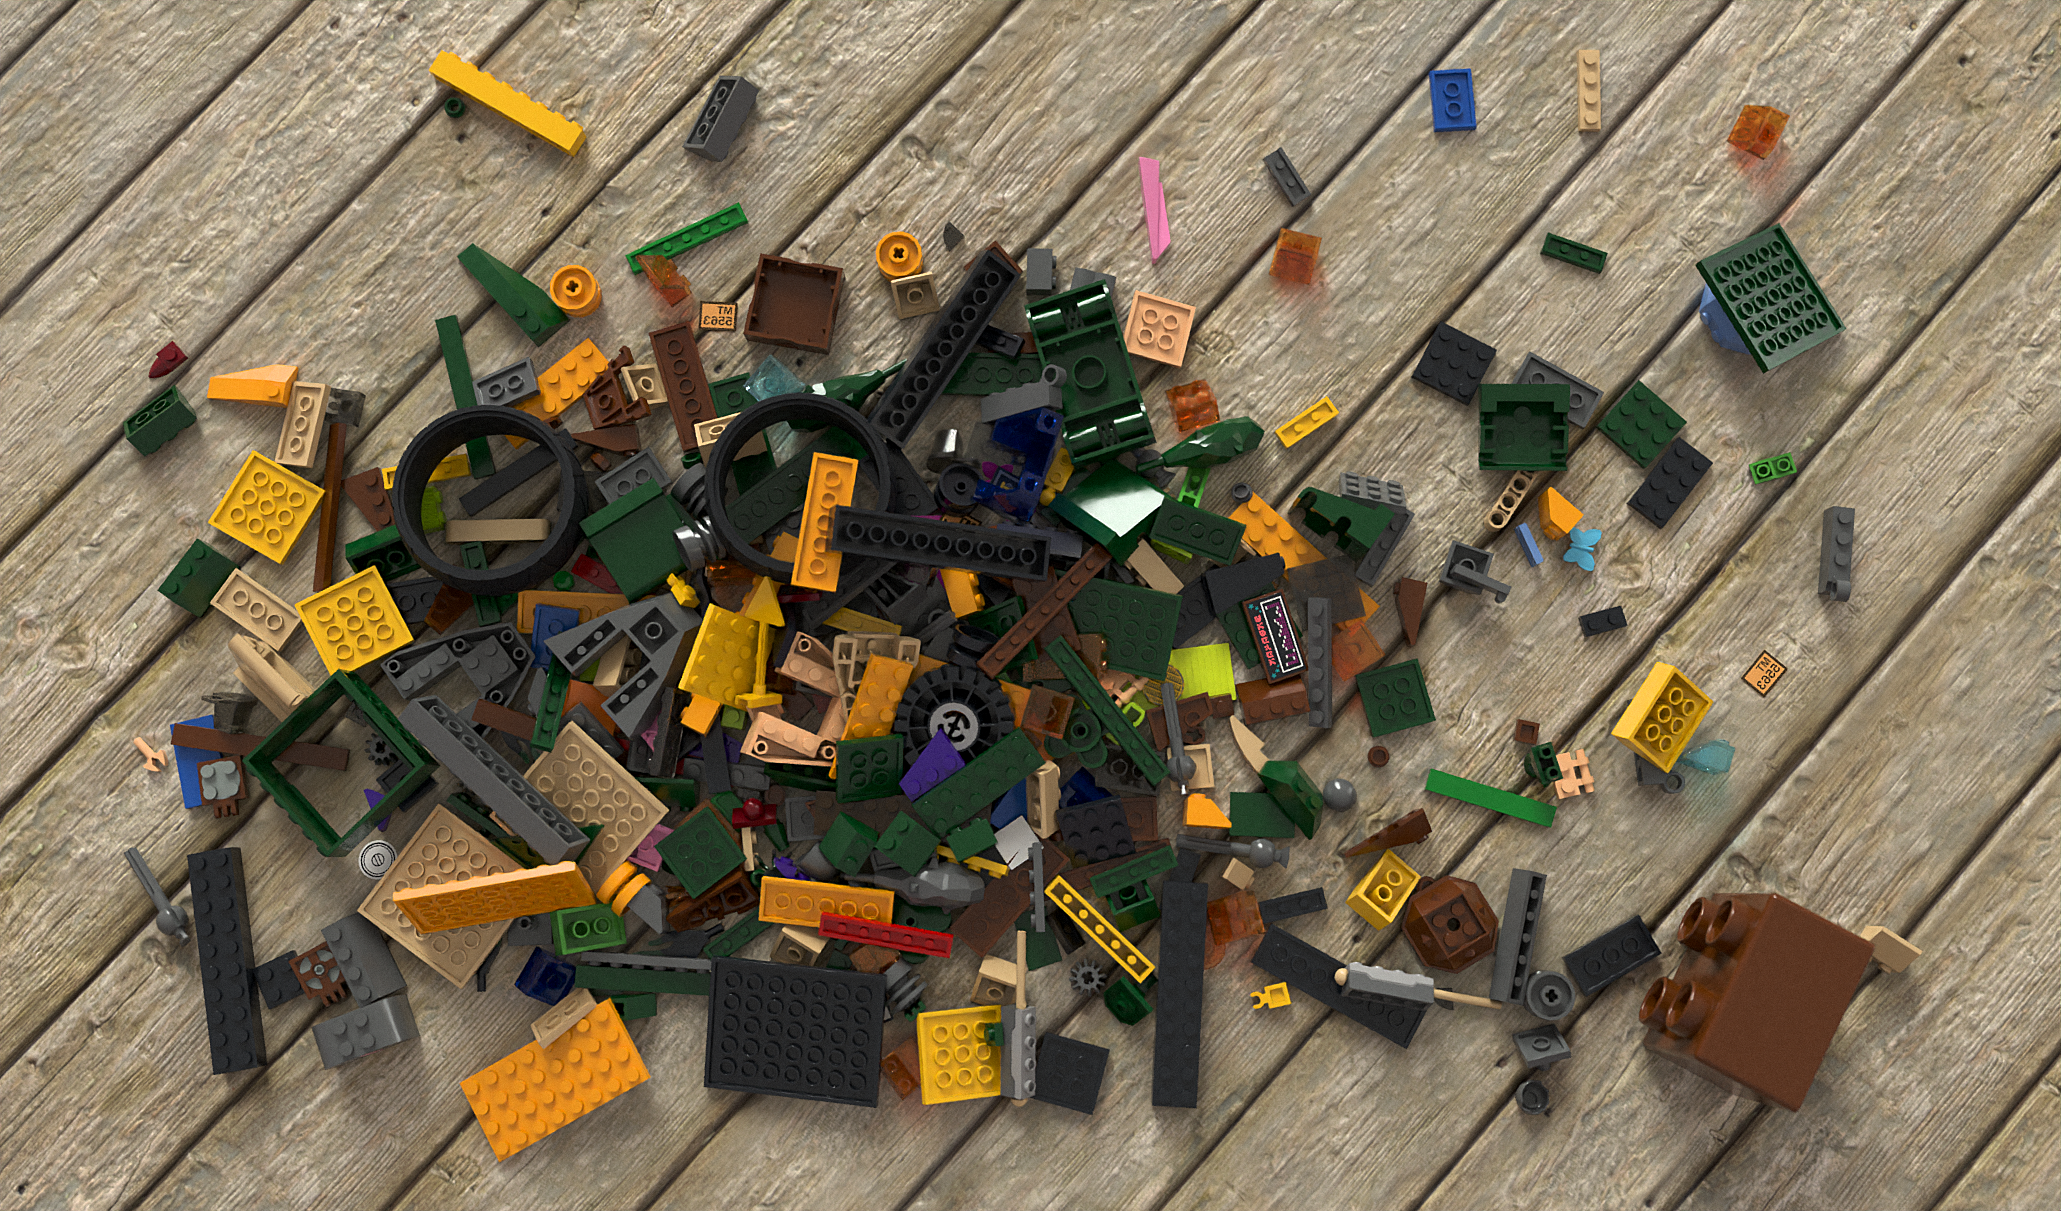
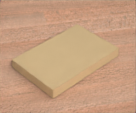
M576 988L531 1024L534 1035L543 1049L596 1007L597 1003L588 988Z

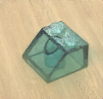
M771 354L743 385L758 401L786 393H801L807 386L783 362Z
M1723 739L1709 740V742L1701 743L1682 752L1676 762L1712 775L1728 773L1736 748L1729 746V742Z

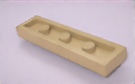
M1578 50L1577 52L1578 132H1599L1601 130L1600 50Z

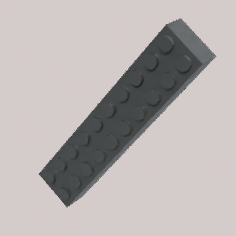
M437 695L412 699L399 716L398 720L403 724L404 729L415 735L422 746L427 747L434 753V757L437 760L443 762L453 775L459 777L469 790L475 792L483 804L490 806L496 812L499 819L508 823L512 827V831L527 841L528 846L537 851L548 865H559L563 861L576 860L590 842V839Z

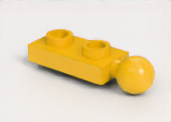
M1062 447L1042 483V486L1047 488L1039 494V501L1044 506H1048L1056 497L1055 492L1062 494L1075 469L1068 450Z

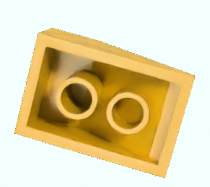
M1386 849L1357 884L1345 903L1379 931L1393 921L1421 876L1391 850Z

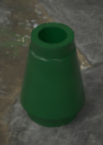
M777 818V824L763 825L765 829L763 832L774 847L777 848L778 852L790 847L784 824L780 822L779 818Z

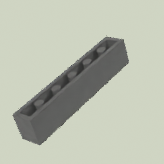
M1515 868L1512 870L1489 993L1490 999L1523 1006L1547 878L1546 874Z

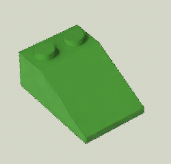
M613 901L609 904L600 903L550 912L555 955L559 956L627 944L623 916L619 917L611 910Z

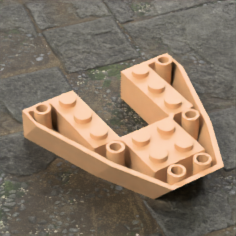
M796 631L783 666L781 668L776 667L774 670L777 673L832 696L817 735L764 712H757L740 753L765 762L832 766L836 754V741L841 740L846 722L832 660L833 653L818 639ZM895 720L893 722L889 735H893V732L895 730Z

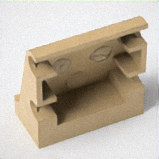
M238 633L229 642L228 647L239 666L233 674L281 722L316 691L276 649L266 642H258L256 639L248 636L242 637Z

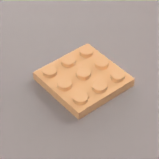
M1135 290L1123 335L1128 353L1180 369L1196 307Z

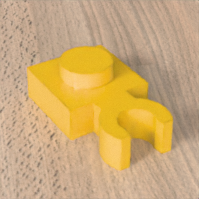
M673 573L669 575L666 580L672 587L671 591L679 604L695 608L700 603L695 595V590L691 586L685 585V580L681 575L677 578Z
M1286 982L1265 986L1264 994L1259 991L1250 994L1251 997L1258 996L1261 1000L1259 1004L1253 1005L1254 1009L1263 1007L1265 1003H1268L1269 1009L1292 1003Z

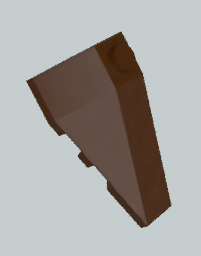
M1419 808L1409 812L1342 853V857L1348 858L1417 842V844L1424 842L1429 838L1427 834L1432 832L1423 808Z
M739 864L693 899L691 895L666 916V920L677 932L702 926L705 921L717 918L722 920L725 919V915L731 913H745L760 904L759 898L761 894L757 887L750 883L749 872L745 871V867L742 864Z

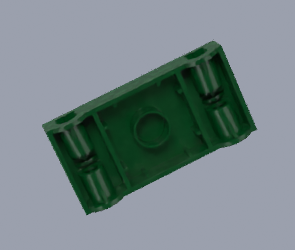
M1106 280L1096 281L1024 305L1043 370L1046 366L1053 364L1065 369L1067 374L1066 382L1060 387L1063 409L1056 410L1074 468L1087 466L1157 443ZM1056 372L1052 376V381L1056 378Z

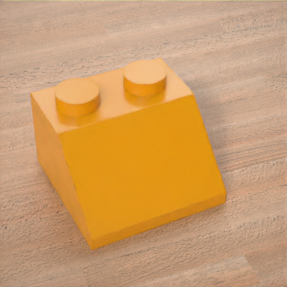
M1549 487L1538 497L1540 527L1544 530L1545 536L1551 540L1555 539L1557 541L1568 534L1584 515L1552 487Z

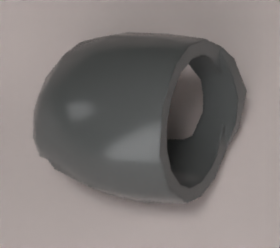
M818 840L807 853L797 859L795 865L811 878L821 882H829L836 876H839L841 870L836 868L819 849L822 841Z

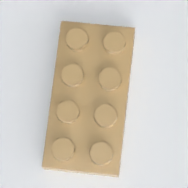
M293 382L275 463L304 468L313 467L331 386L319 383Z
M235 568L210 602L279 652L283 650L303 623L295 608L237 568Z

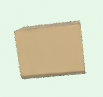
M932 272L891 281L899 319L940 311Z
M656 363L621 368L633 402L640 397L647 399L650 411L669 403Z

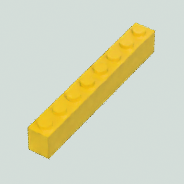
M441 50L428 70L434 79L573 158L587 138L583 132V127L574 121L570 123L559 112L555 111L552 113L543 103L531 101L527 94L521 91L519 93L513 91L512 86L504 81L499 83L490 73L485 71L483 74L478 71L474 64L462 62L461 58L453 52L448 54Z

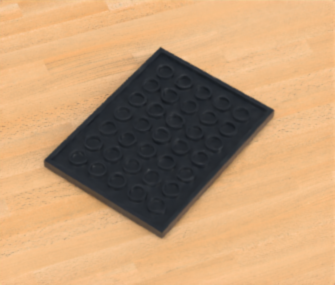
M718 955L712 956L704 1087L877 1108L887 975Z

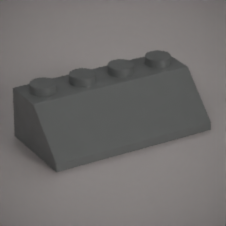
M719 76L682 147L707 160L722 162L727 157L732 142L737 138L741 125L746 121L748 111L756 102L759 90L742 76Z
M1003 521L1002 524L998 523L997 529L1051 537L1049 560L1066 562V559L1080 560L1083 535H1079L1078 531L1067 530L1066 533L1058 532L1057 528L1045 527V530L1036 529L1037 526L1031 524H1024V527L1015 526V523L1010 521Z
M359 912L342 918L321 930L359 1008L378 1002L407 986L378 926Z

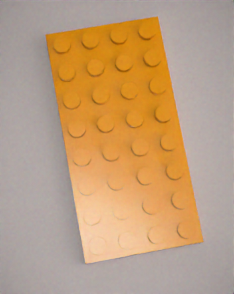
M563 861L559 865H540L530 870L517 869L512 873H494L489 877H471L469 880L460 882L453 880L442 885H425L424 888L419 889L406 888L401 890V892L393 893V902L420 934L594 905L596 904V896L576 863Z
M611 998L596 1005L592 1011L543 1049L536 1039L460 1082V1085L498 1161L501 1162L648 1080L651 1076Z

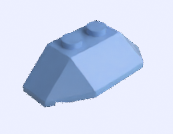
M1706 283L1699 308L1702 322L1708 325L1713 340L1719 343L1720 347L1750 355L1751 353L1746 348L1741 337L1734 329Z

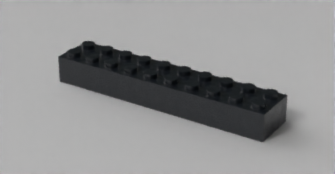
M990 250L980 251L867 418L868 423L874 426L882 439L896 449H904L1021 276V274Z
M834 505L830 507L825 552L1040 583L1047 581L1051 537Z
M228 847L189 854L187 859L213 1075L266 1066L267 1057L258 984L252 971L255 968L241 848Z
M1162 880L1151 1086L1152 1106L1197 1108L1208 883Z

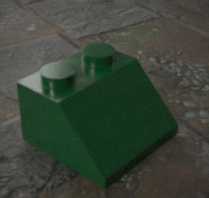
M840 811L820 843L819 849L836 868L855 878L876 844L879 832Z
M900 811L874 847L915 877L942 841L910 816Z
M1146 879L1105 895L1120 932L1160 917L1155 898Z

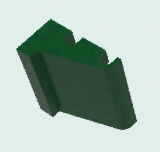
M1478 384L1479 470L1567 471L1566 455L1568 453L1569 439L1567 419L1570 409V384Z
M1110 459L1064 496L1058 493L1048 506L1064 527L1069 530L1078 531L1079 535H1083V540L1091 546L1098 543L1113 557L1112 561L1122 566L1139 547L1137 543L1139 534L1143 532L1149 535L1163 497L1176 499L1118 460Z
M654 478L579 522L585 539L597 557L602 561L620 591L623 592L629 604L639 601L668 583L666 579L671 573L677 577L688 570L672 536V531L684 525Z
M1313 487L1303 489L1287 512L1291 515L1296 508L1304 509L1306 516L1301 523L1322 539L1330 531L1337 533L1338 541L1334 547L1354 562H1357L1370 549L1395 515L1394 512L1382 504L1373 510Z

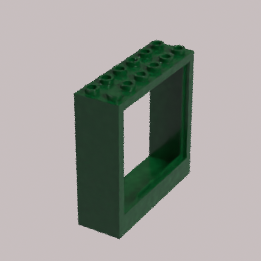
M338 669L242 760L247 766V772L259 779L262 789L275 797L274 802L289 813L288 818L303 829V835L308 840L314 841L318 846L316 848L317 851L324 857H346L440 767V764L419 741L404 729L403 724L356 672ZM342 695H345L350 702H354L363 712V719L411 772L341 838L296 786L291 785L272 762Z

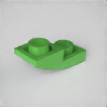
M1791 452L1748 465L1755 485L1797 473Z

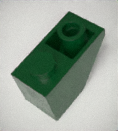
M656 993L616 994L606 998V1000L611 998L622 1021L657 1016Z

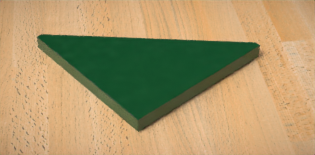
M603 824L577 827L590 839V842L576 860L571 862H575L578 866L605 827ZM519 835L495 838L490 842L526 870L535 869L540 865H548L537 851L531 849L527 844L528 842Z

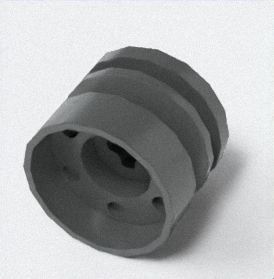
M698 463L686 471L673 486L670 494L681 505L689 502L687 511L693 513V517L697 520H701V518L708 515L704 495L706 467L702 463ZM725 486V496H726V494H727V492H728V487H727V486Z
M708 516L701 518V523L698 520L693 522L694 532L687 525L672 531L676 548L690 572L705 567L704 556L711 563L716 562V556L719 559L726 557L725 547L716 536Z
M903 957L884 973L887 975L886 993L890 996L885 1002V1007L893 1001L897 1004L890 1011L893 1016L907 1009L922 995L925 987L928 986L926 981L918 987L914 984L921 977L920 974L912 978L907 976L913 966Z

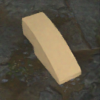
M1232 715L1228 719V723L1235 744L1251 769L1258 774L1265 762L1269 761L1259 751L1265 744Z

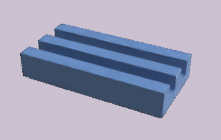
M1527 524L1518 525L1514 528V531L1532 568L1542 563L1543 558Z

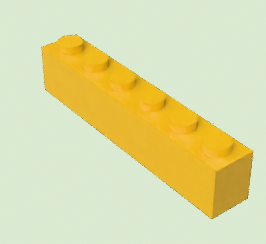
M1059 874L1043 889L1061 909L1140 984L1154 970L1155 966Z

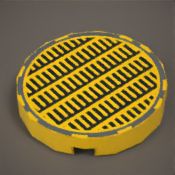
M1169 664L1165 681L1149 678V681L1144 685L1145 688L1142 690L1145 698L1156 706H1162L1163 699L1160 685L1173 683L1175 698L1178 701L1185 685L1180 671Z

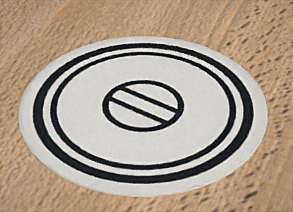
M376 840L368 843L363 847L359 855L361 871L371 879H381L396 860V850L386 841Z

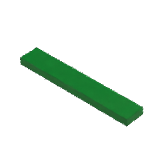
M738 202L625 256L634 275H637L748 223V220Z
M1432 768L1429 770L1424 790L1548 828L1552 827L1557 808L1556 806Z

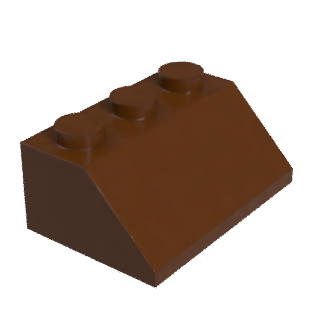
M1299 674L1272 684H1268L1266 678L1235 684L1244 726L1310 712L1307 693Z

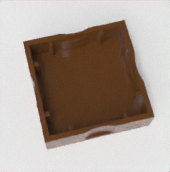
M760 253L754 281V295L749 305L743 333L746 340L829 355L845 279L843 268L817 263H801L790 258Z

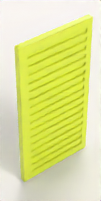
M1229 643L1174 649L1171 651L1169 664L1180 671L1185 684L1179 700L1208 692L1209 696L1231 693L1232 701L1237 700ZM1128 682L1121 691L1124 693L1132 684ZM1137 691L1130 698L1131 701L1137 703L1145 711L1159 707L1149 702L1145 698L1143 691Z

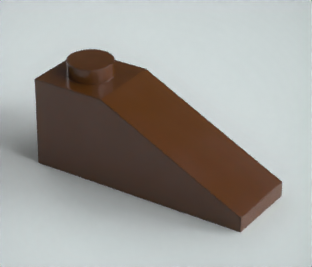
M635 424L571 434L572 439L577 443L623 456L624 458H632L642 451L639 429Z
M1402 577L1398 582H1395L1393 594L1396 595L1395 605L1406 645L1412 648L1416 643L1428 583Z

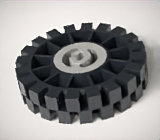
M953 663L944 664L939 668L934 667L926 671L922 676H919L903 694V698L899 702L896 711L898 716L895 720V732L903 736V749L906 753L904 758L910 765L915 763L939 731L941 724L944 725V730L947 734L950 732L953 722L959 713L948 716L946 714L948 711H959L970 722V726H968L966 718L962 716L958 722V727L952 734V737L963 734L964 738L953 739L948 737L966 764L1015 730L1017 727L1015 726V708L1011 706L1012 699L1008 691L1004 692L1001 688L1003 684L995 677L991 680L984 672L964 668L960 665L956 666Z

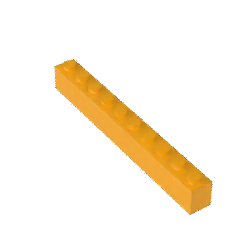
M783 531L781 537L777 536L772 545L774 550L771 555L767 554L766 556L781 561L795 562L799 539ZM755 575L752 581L754 587L751 592L745 594L742 600L744 605L741 611H736V614L745 615L764 577ZM772 580L776 595L781 585H788ZM692 693L690 697L692 699L689 707L685 706L680 715L682 719L681 724L706 737L723 703Z

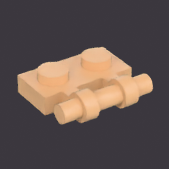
M1109 669L1097 681L1111 698L1114 696L1118 697L1115 703L1121 708L1124 704L1127 705L1131 701L1130 698L1137 691L1141 692L1145 688L1144 685L1149 681V678L1140 676L1136 679L1134 674ZM1130 682L1132 685L1123 693L1121 689Z
M1584 749L1575 751L1576 760H1571L1569 752L1556 755L1563 779L1553 782L1557 800L1580 795L1578 787L1580 785H1584L1586 793L1594 791V778L1590 775L1588 768L1589 759L1585 756ZM1579 766L1581 779H1576L1573 767Z

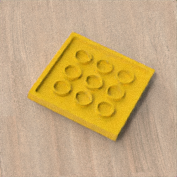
M253 450L208 523L283 565L320 506L326 491Z
M375 565L294 604L330 675L338 669L354 672L415 642Z
M709 604L678 688L748 712L746 708L748 703L735 704V696L753 693V684L756 680L760 623ZM769 627L766 663L775 638L776 629Z
M1001 1005L918 1013L916 1022L922 1104L929 1105L1000 1095L1001 1046H987V1042L984 1039V1029L986 1028L985 1023H1001Z

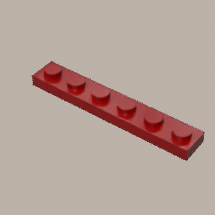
M824 911L821 914L818 932L820 936L950 958L954 936L953 934Z

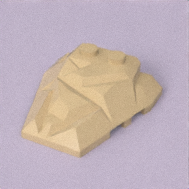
M849 631L847 634L835 636L832 660L846 723L871 653L911 663L913 668H915L918 663L921 644L919 639L898 636L892 632Z

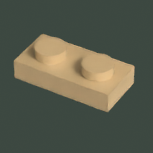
M753 827L741 828L743 850L747 857L745 860V871H755L757 866L760 865L755 859L756 855L759 856L758 852L755 853V844H758L757 831H753Z

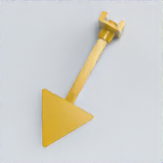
M765 576L744 615L746 618L757 620L760 623L756 680L753 684V693L735 696V704L748 703L747 708L781 704L783 696L782 694L766 690L767 685L765 684L769 624L780 627L785 626L770 577Z

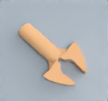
M140 737L134 740L135 746L147 757V763L143 766L144 768L162 772L156 766L155 759H159L164 766H168V757L165 750L154 753Z

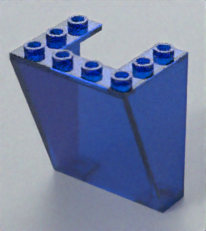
M1042 407L997 419L991 440L1027 454L1017 488L1006 490L979 479L973 500L1029 522L1042 493L1064 416Z

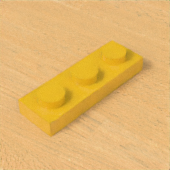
M1326 396L1277 429L1274 433L1287 450L1336 417L1339 412Z

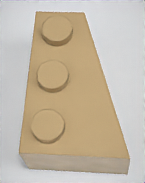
M1137 537L1139 547L1123 566L1136 576L1135 579L1141 586L1177 594L1184 585L1145 540Z

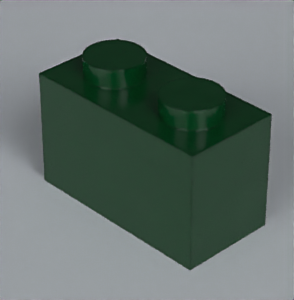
M981 817L969 822V827L963 830L961 827H958L949 832L950 836L946 839L958 863L999 844L986 818L983 820Z

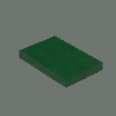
M1230 792L1229 821L1231 822V828H1229V836L1295 838V822L1272 793Z

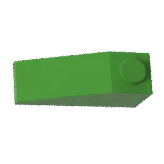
M1189 467L1177 501L1198 508L1211 468Z

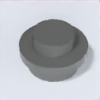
M1240 482L1232 488L1231 495L1235 502L1246 503L1252 498L1253 491L1249 484Z

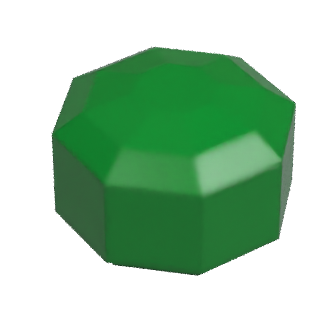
M560 571L553 577V584L558 590L567 592L571 591L575 586V579L569 572Z

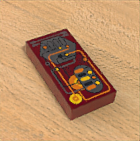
M791 584L781 585L776 596L778 603L819 601L823 590L793 586Z

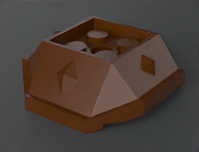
M1445 875L1408 898L1400 928L1423 966L1458 974L1494 952L1499 920L1476 883ZM1451 918L1457 922V927L1453 931L1449 930L1447 926Z

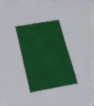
M1044 906V917H1046L1048 912L1046 906ZM1035 910L1022 913L1014 922L1017 931H1026V962L1029 971L1063 961L1055 934L1046 919L1045 932H1035V928H1031V914H1035Z

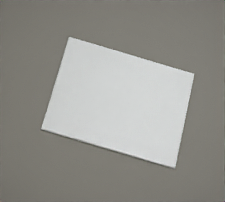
M1022 815L994 834L999 843L995 847L1006 863L1013 858L1009 864L1011 870L1028 859V848L1032 847V843L1040 842Z

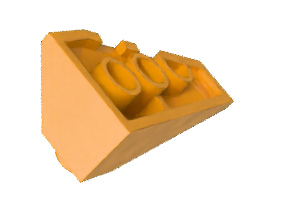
M271 365L210 377L207 398L287 408L293 382H296L298 367Z

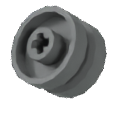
M1540 970L1529 974L1523 1003L1525 1010L1532 1016L1545 1020H1559L1567 1016L1573 1009L1576 1000L1575 989L1571 981L1563 974L1554 971ZM1546 992L1549 993V997H1548V998L1545 997Z

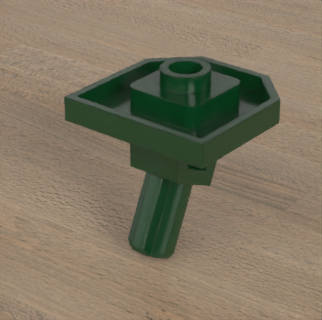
M1150 973L1141 984L1137 982L1134 985H1131L1124 976L1121 977L1103 993L1105 1006L1119 1022L1134 1026L1153 1010L1143 997L1157 982L1156 977Z

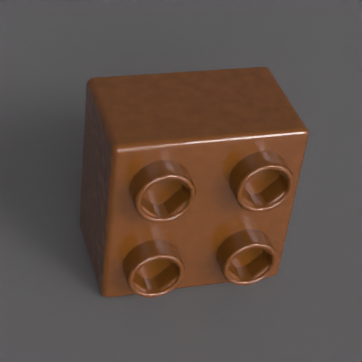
M1716 893L1711 900L1700 897L1688 908L1678 929L1677 941L1679 944L1687 947V950L1673 980L1665 976L1658 978L1648 990L1640 1007L1639 1021L1649 1028L1643 1040V1045L1653 1053L1735 1096L1796 1113L1802 1106L1875 950V944L1777 893Z

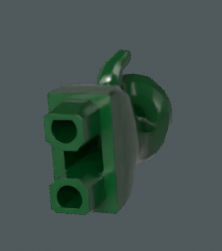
M1552 742L1529 749V753L1526 754L1524 759V769L1529 776L1538 779L1544 788L1548 787L1551 782L1563 779Z

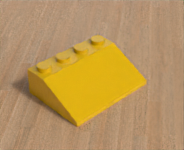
M1657 662L1611 734L1623 745L1668 774L1714 701L1675 666Z

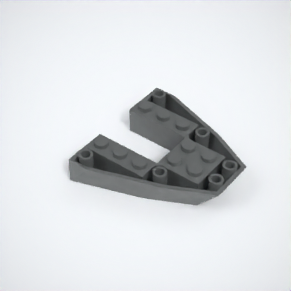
M671 592L623 606L546 639L544 643L567 669L578 677L625 635H628L651 662L600 706L632 741H635L651 727L683 674L703 619L692 607L680 605Z
M508 622L463 630L398 651L382 662L380 666L401 696L408 701L416 699L462 666L482 694L479 697L480 699L487 700L491 698L496 704L507 707L515 696L536 656L514 625ZM477 698L459 711L457 715L484 739L492 727L471 720L479 700Z

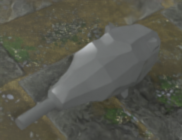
M933 857L930 862H926L915 877L902 867L878 870L875 874L857 873L855 878L845 873V880L873 883L876 888L895 891L896 895L911 905L940 907L944 914H949L951 910L980 903L984 899L985 893L984 881L974 871L957 863H939L937 857Z

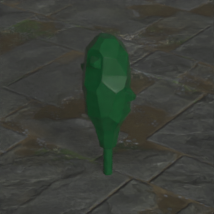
M907 359L883 371L876 369L869 372L841 376L824 383L815 384L812 387L808 385L803 393H813L827 396V398H834L859 412L868 396L885 384L886 378L899 372ZM810 419L787 421L791 429L798 433H811L831 425Z
M1248 416L1226 419L1201 430H1196L1184 441L1162 453L1161 457L1135 465L1137 473H1141L1162 465L1166 468L1192 467L1206 469L1231 463L1256 451L1264 437L1265 431L1260 424Z

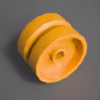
M902 231L892 232L884 236L878 243L876 261L882 276L891 282L892 280L915 276L921 273L923 267L921 246L911 234Z
M568 265L560 268L553 275L550 282L552 299L569 316L583 318L591 315L600 305L602 300L600 285L595 277L582 266Z
M629 860L612 873L596 895L604 904H609L613 901L611 910L619 917H622L630 910L627 904L643 885H651L652 880L644 873L635 876L637 867Z

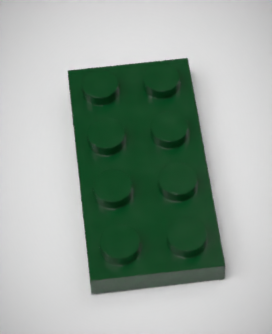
M1164 496L1150 530L1149 538L1230 566L1246 529V524Z

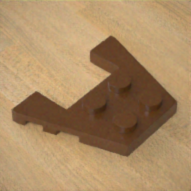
M625 345L620 348L619 356L615 360L611 359L607 364L608 369L603 375L599 374L583 394L593 429L595 430L619 426L652 415L647 399L643 397L638 398L630 405L627 403L618 375L622 372V367L633 365L634 360L630 348Z

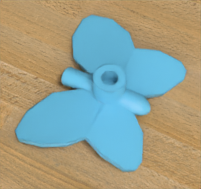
M1573 527L1569 531L1573 543L1569 544L1571 549L1566 551L1563 560L1566 562H1577L1582 569L1593 571L1595 563L1592 555L1588 552L1592 553L1594 548L1588 546L1595 545L1601 539L1602 532L1601 530L1591 529L1583 533Z

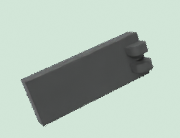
M1282 147L1262 159L1292 207L1311 195Z
M1459 564L1453 566L1450 573L1451 576L1496 594L1495 602L1498 604L1506 600L1511 590V586Z

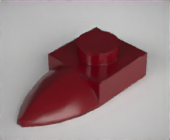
M171 341L156 354L158 357L153 362L148 377L159 378L168 375L185 362L188 357L174 341Z

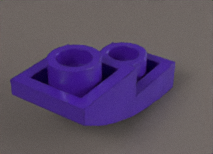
M781 856V859L774 857L775 866L787 879L812 881L810 876L805 873L798 872V874H795L797 867L793 864L794 861L785 856Z

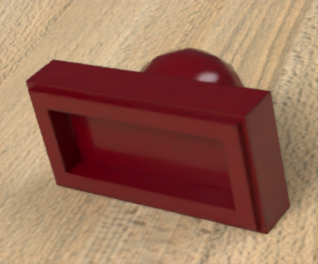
M757 798L747 799L741 808H733L732 810L733 829L777 824L776 804L763 805Z

